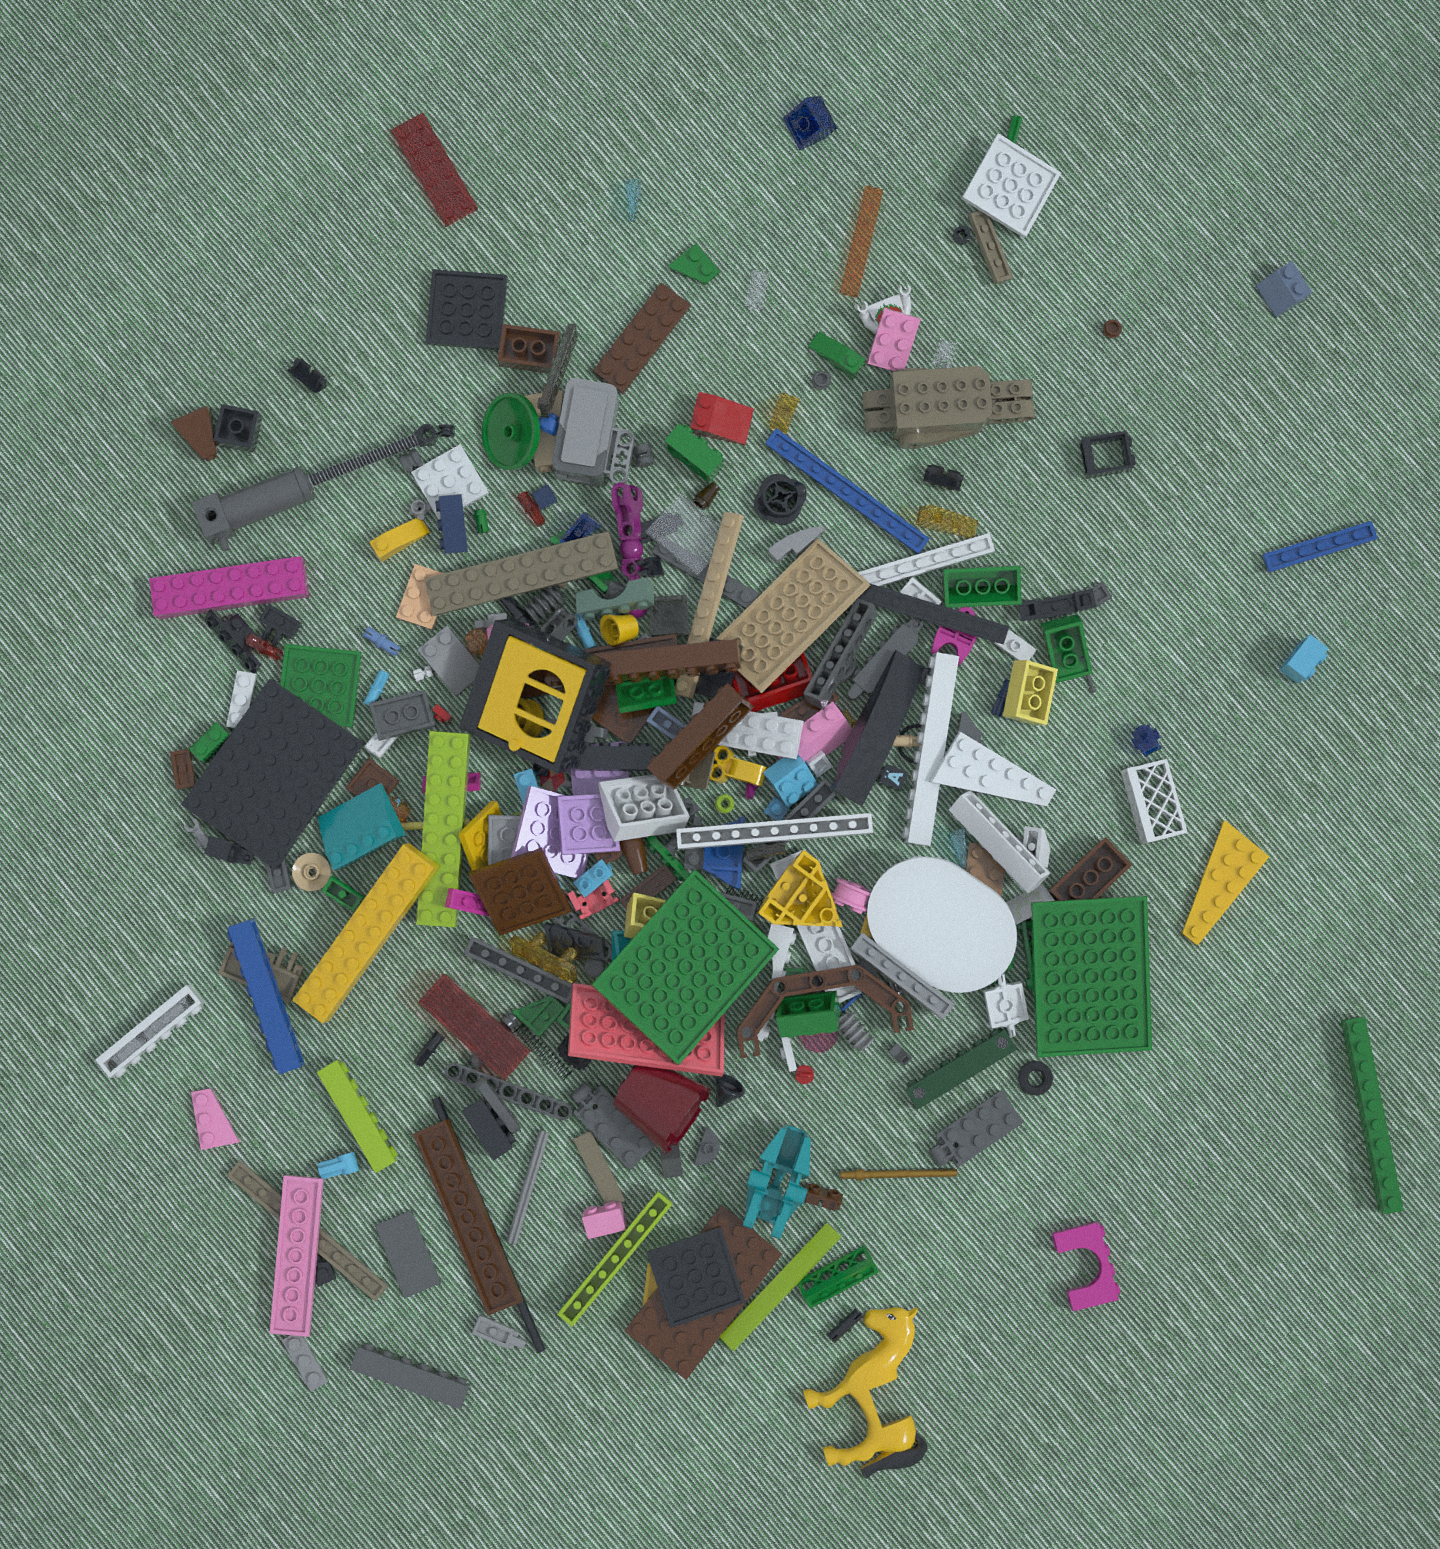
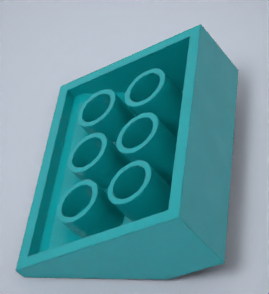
M382 783L318 817L325 853L333 870L344 869L406 835Z

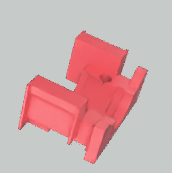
M608 879L585 898L583 895L577 897L574 891L567 894L575 908V912L581 910L582 915L579 916L581 920L619 901L617 897L613 899L611 894L616 891L613 890Z

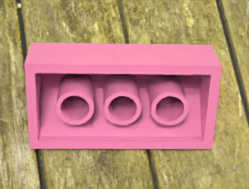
M831 702L824 710H820L803 723L798 755L805 763L820 750L825 755H828L843 744L852 731L847 720L834 702ZM776 756L778 760L783 758L781 756Z

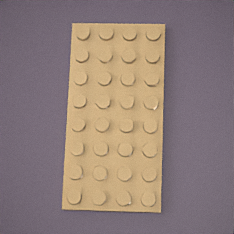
M817 538L716 639H737L738 643L743 646L740 655L742 669H737V671L762 693L870 584Z

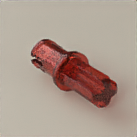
M527 491L520 493L517 499L523 505L525 513L529 514L537 527L544 525L545 518L539 511L538 504L533 502Z
M249 634L246 638V644L257 649L260 654L264 653L273 658L275 661H278L280 657L274 653L280 656L283 654V650L269 644L268 640L264 641L254 634Z

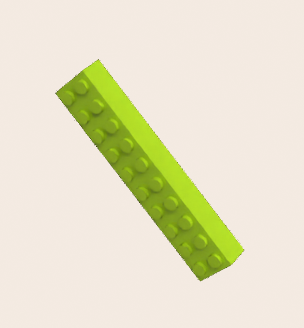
M430 731L421 852L440 867L418 896L416 925L456 927L458 925L459 910L447 908L445 903L448 889L460 890L463 846L458 833L465 827L470 733Z

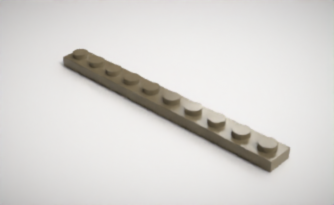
M239 1160L227 1174V1177L280 1221L282 1195L244 1162ZM320 1227L317 1253L370 1298L377 1301L389 1285Z

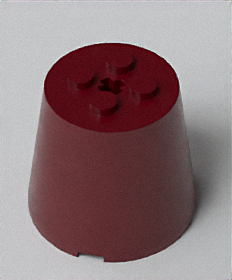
M634 1065L627 1079L618 1087V1093L613 1106L663 1153L668 1154L672 1150L670 1148L671 1145L677 1146L702 1110L699 1106L702 1101H707L711 1089L674 1070Z

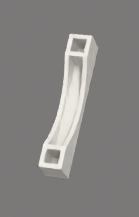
M772 923L767 938L779 950L772 957L773 972L771 980L776 977L785 976L786 971L783 970L784 963H789L791 952H788L789 945H794L796 938L793 928ZM779 981L774 984V991L777 993L781 992L780 989H777ZM775 1011L773 1012V1014L771 1015V1017H770L769 1019H772V1020H773ZM768 1021L758 1033V1040L763 1041V1038H768L770 1027L767 1026ZM744 1027L741 1031L742 1036L749 1037L751 1029Z

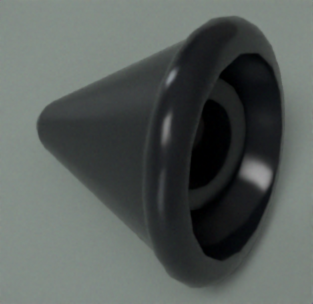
M723 1074L722 1077H716L715 1104L717 1107H722L745 1095L744 1086L734 1077Z

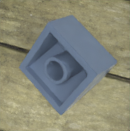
M1293 261L1279 268L1256 285L1257 290L1275 318L1303 302L1312 294V290Z

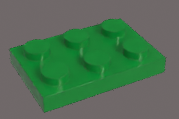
M668 676L661 677V680L649 681V678L641 679L642 682L638 683L625 681L622 684L616 685L620 713L677 703L674 680L669 679Z

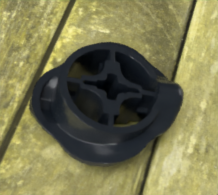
M770 475L762 482L759 492L755 497L754 511L763 519L778 525L790 524L797 519L805 503L806 487L801 482L785 475ZM781 487H784L789 491H783ZM772 488L773 497L766 501L765 494ZM794 498L795 506L788 511L787 502ZM775 507L779 509L780 512L774 511L771 508Z

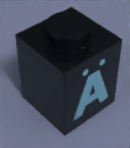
M886 764L884 768L882 767L877 778L880 779L879 784L900 792L908 772Z

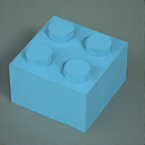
M1310 634L1299 642L1279 670L1295 683L1305 682L1315 673L1314 667L1326 659L1328 656L1326 652L1329 648Z
M797 755V759L783 757L763 772L776 795L787 808L818 786L806 763L799 755Z

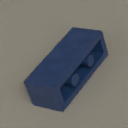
M462 494L438 496L439 500H435L436 512H440L441 519L437 520L438 531H442L443 538L439 539L440 550H444L445 554L468 552Z

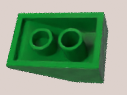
M1078 614L1040 624L1050 665L1052 668L1058 669L1055 683L1093 674L1084 628Z

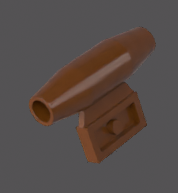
M642 837L619 841V852L594 853L597 863L603 859L607 864L616 861L623 855L633 875L648 871Z

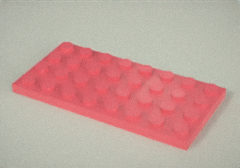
M573 983L568 1056L722 1077L724 1074L725 1013L679 1065H676L591 985Z

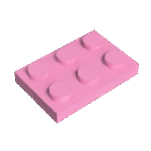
M884 308L867 364L892 371L905 369L921 319Z

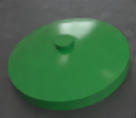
M505 393L496 397L485 412L482 422L483 447L490 461L498 468L504 470L521 469L531 461L538 448L540 439L539 418L533 404L526 397L516 393Z

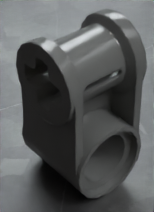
M560 607L555 610L549 620L541 627V631L563 641L570 631L575 628L578 619L574 614H569L567 609Z

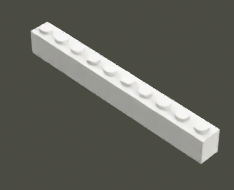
M934 653L929 658L928 668H931L930 676L927 675L925 686L928 689L927 694H924L922 703L925 709L924 713H921L920 716L922 729L917 736V743L920 746L914 755L916 768L912 771L911 775L913 788L909 790L908 800L911 801L910 808H907L905 819H908L907 827H904L902 837L905 838L904 843L931 846L940 784L930 781L944 758L959 656Z
M871 813L683 828L676 829L678 850L865 835L873 833Z

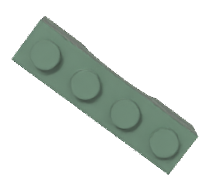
M647 578L628 581L622 594L609 600L603 599L594 589L576 592V613L587 621L594 620L596 617H603L604 615L629 613L630 610H645L650 606H654L653 583Z

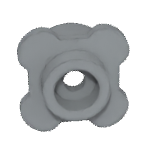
M416 499L411 504L409 514L417 516L419 520L425 519V514L431 510V506L428 503L425 504L421 499Z

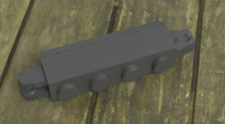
M914 617L907 624L903 623L901 627L897 625L890 632L892 637L888 641L884 639L877 647L879 651L875 655L871 654L865 660V667L863 669L859 667L853 673L854 679L852 683L854 685L847 693L849 700L857 699L862 693L865 695L872 694L895 650L906 656L918 642L917 634L924 624L921 620Z

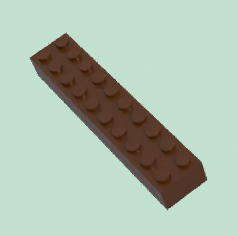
M737 639L594 654L611 662L610 675L604 682H611V685L622 684V681L630 680V683L642 682L641 679L649 678V681L661 680V677L666 676L669 679L680 678V675L685 674L688 677L699 676V673L707 672V675L718 674V671L726 670V673L737 672V669H742L740 646ZM544 670L545 682L549 687L558 691L565 690L562 681L556 674Z

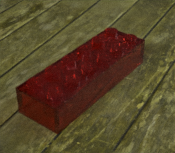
M445 973L418 1001L426 1011L504 1081L510 1077L532 1052L529 1047Z

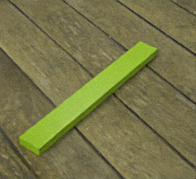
M826 1223L720 1335L722 1341L732 1351H735L842 1236Z

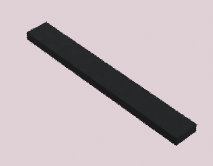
M871 583L858 597L876 606L1003 645L1010 627Z

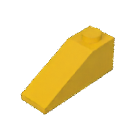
M416 518L383 533L369 543L381 562L431 532L423 520Z

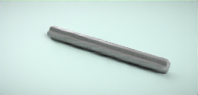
M543 1130L538 1132L507 1237V1242L510 1244H517L549 1133Z

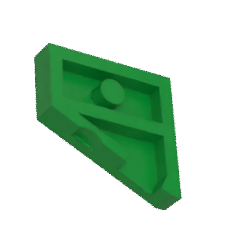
M694 244L668 265L671 271L675 270L684 274L685 277L695 279L704 285H707L720 274L718 268L697 244Z
M548 996L540 1001H535L527 1006L515 1009L512 1013L538 1037H541L565 1010V1007L553 996Z

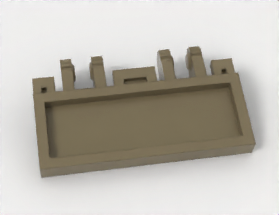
M231 942L218 974L248 986L246 979H243L241 976V965L234 956L235 948L233 942ZM286 948L281 949L276 964H274L276 955L266 951L282 999L290 1003L304 969L299 964L295 965L298 953L293 952L288 966L282 964L287 954Z

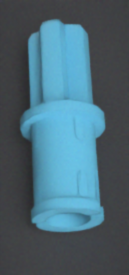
M574 614L578 619L575 626L578 632L577 636H580L584 648H595L596 644L590 634L591 629L587 627L582 617Z
M383 670L378 672L372 686H369L370 690L363 701L364 704L369 706V703L378 700L389 678L387 672Z

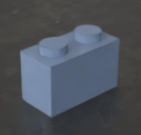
M660 706L656 707L647 719V722L671 739L676 737L677 732L681 728L686 727L684 723Z

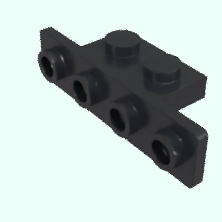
M211 609L207 611L204 618L206 625L216 632L219 639L226 643L231 652L243 662L247 670L256 674L261 663L254 657L251 651L261 645L263 640L238 613L222 622Z

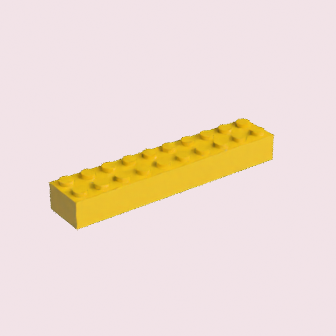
M410 843L403 844L292 1001L322 1024L330 1021L440 866Z

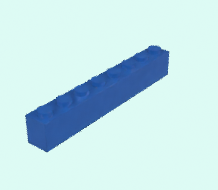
M252 918L228 927L227 935L230 942H233L235 948L234 956L240 962L241 976L243 979H246L248 985L246 987L247 993L253 999L254 1013L259 1016L261 1022L259 1023L262 1034L265 1033L267 1039L266 1047L272 1053L274 1069L278 1071V1074H282L302 1067L305 1062L255 919Z

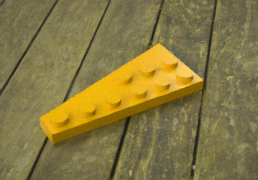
M1225 820L1222 822L1213 851L1200 881V886L1194 897L1193 905L1181 932L1196 946L1203 940L1270 857Z

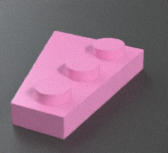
M212 1088L191 1092L201 1150L239 1143L240 1140L232 1129V1125L225 1116L223 1108Z

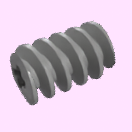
M848 1011L840 1017L839 1023L841 1025L838 1030H845L842 1036H850L847 1043L854 1042L855 1044L852 1049L859 1048V1053L868 1047L875 1038H867L870 1031L863 1032L865 1025L858 1026L861 1019H853L856 1013H849Z

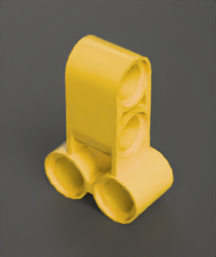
M725 746L715 748L714 752L716 754L714 759L717 761V764H713L710 775L711 780L722 784L728 778L762 787L765 778L763 772L768 769L767 767L734 758L733 751ZM727 751V757L721 760V753ZM721 769V776L715 778V772Z

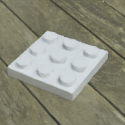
M461 444L411 472L438 519H441L440 512H436L435 500H439L438 496L462 494L463 508L489 494Z

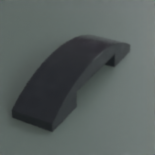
M1088 589L1062 596L1024 601L1018 605L1021 622L1093 609L1096 608L1093 589Z

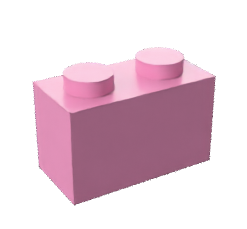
M610 1201L604 1204V1206H590L583 1211L582 1220L588 1239L626 1230L627 1220L621 1202Z

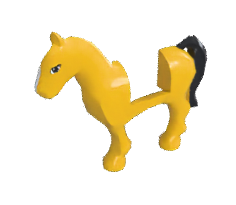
M895 1307L867 1310L864 1314L863 1323L866 1327L879 1332L884 1339L874 1349L861 1354L853 1360L845 1378L834 1389L827 1392H816L810 1388L803 1390L809 1410L818 1405L826 1409L831 1408L842 1397L851 1394L862 1409L867 1421V1437L858 1445L837 1449L832 1445L822 1447L828 1466L837 1463L847 1466L856 1460L868 1461L875 1452L883 1451L876 1458L861 1467L862 1475L867 1479L880 1470L911 1467L919 1463L925 1456L928 1446L925 1440L916 1432L912 1416L909 1415L881 1425L869 1391L897 1379V1367L913 1344L915 1334L913 1318L918 1311L917 1307L909 1311Z

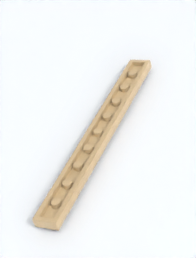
M724 512L687 644L709 642L744 518L741 514ZM687 674L680 675L675 684L676 696L693 699L699 676L688 677Z

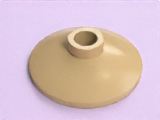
M304 854L293 865V880L303 890H320L331 876L330 865L320 854ZM311 869L316 870V874L314 876H311L309 874Z

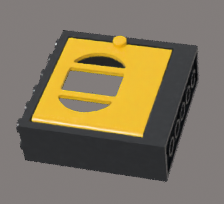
M513 618L495 620L459 728L557 774L574 770L579 763V753L585 746L586 741L584 739L586 733L591 729L592 716L598 709V699L604 692L603 685L605 679L610 675L611 662ZM540 669L553 672L562 681L565 693L530 678L529 674ZM525 683L563 700L556 724L517 707ZM515 714L550 729L552 733L543 738L527 735L519 727Z

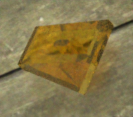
M782 392L776 404L769 428L774 430L777 428L782 433L787 434L800 399Z

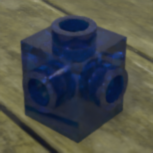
M1149 724L1141 725L1132 732L1134 747L1136 750L1140 749L1145 757L1162 749L1158 740L1161 738L1156 728L1152 729Z

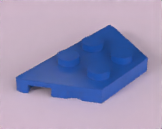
M740 817L734 822L723 825L744 824L745 817ZM743 845L704 848L703 871L731 887L741 890Z

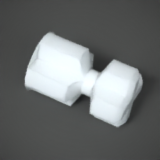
M430 665L425 666L424 671L421 668L413 670L416 681L424 679V675L428 677L433 676Z

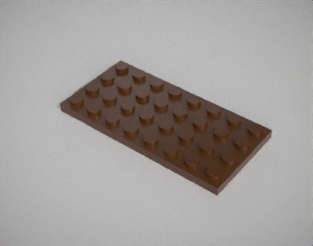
M720 1205L700 1233L721 1226L746 1303L782 1256V1253L755 1231L742 1226L743 1222ZM657 1287L624 1331L687 1380L745 1303L671 1328Z

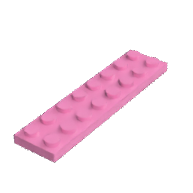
M284 1175L270 1324V1333L310 1336L324 1178Z

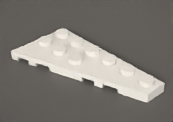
M958 732L930 781L1048 806L1056 791L1050 785L962 732Z

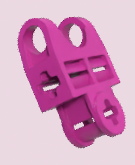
M962 607L958 610L975 616L974 611L969 607ZM940 625L934 637L931 654L937 653L938 649H941L944 645H952L956 649V656H959L958 666H960L971 651L977 636Z

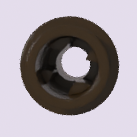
M711 482L695 495L694 504L701 510L709 508L720 490L719 486Z

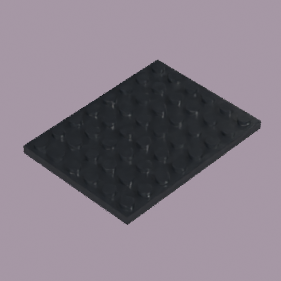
M269 679L181 805L277 870L365 743L284 687Z

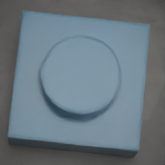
M774 797L763 813L774 821H781L790 807L787 808L782 801Z

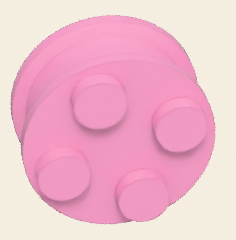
M837 877V886L834 892H830L832 898H834V903L841 906L847 904L851 906L852 911L862 914L863 911L867 912L868 901L872 891L858 883Z

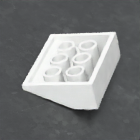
M653 774L603 781L598 784L606 824L614 842L677 832L676 829L685 828L690 817L677 789L673 790L662 784Z

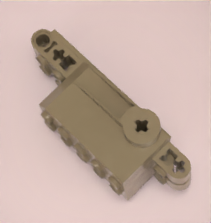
M980 366L941 369H900L892 373L889 389L872 390L862 393L863 410L866 412L864 413L865 431H893V440H899L900 448L902 449L930 447L979 434L985 425L1020 423L1035 419L1034 402L1030 400L1033 399L1031 380L990 382L989 374Z

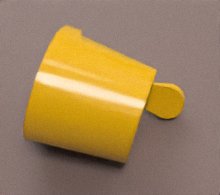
M609 614L604 615L600 620V633L609 645L613 646L635 639L639 633L638 622L633 615L614 616Z

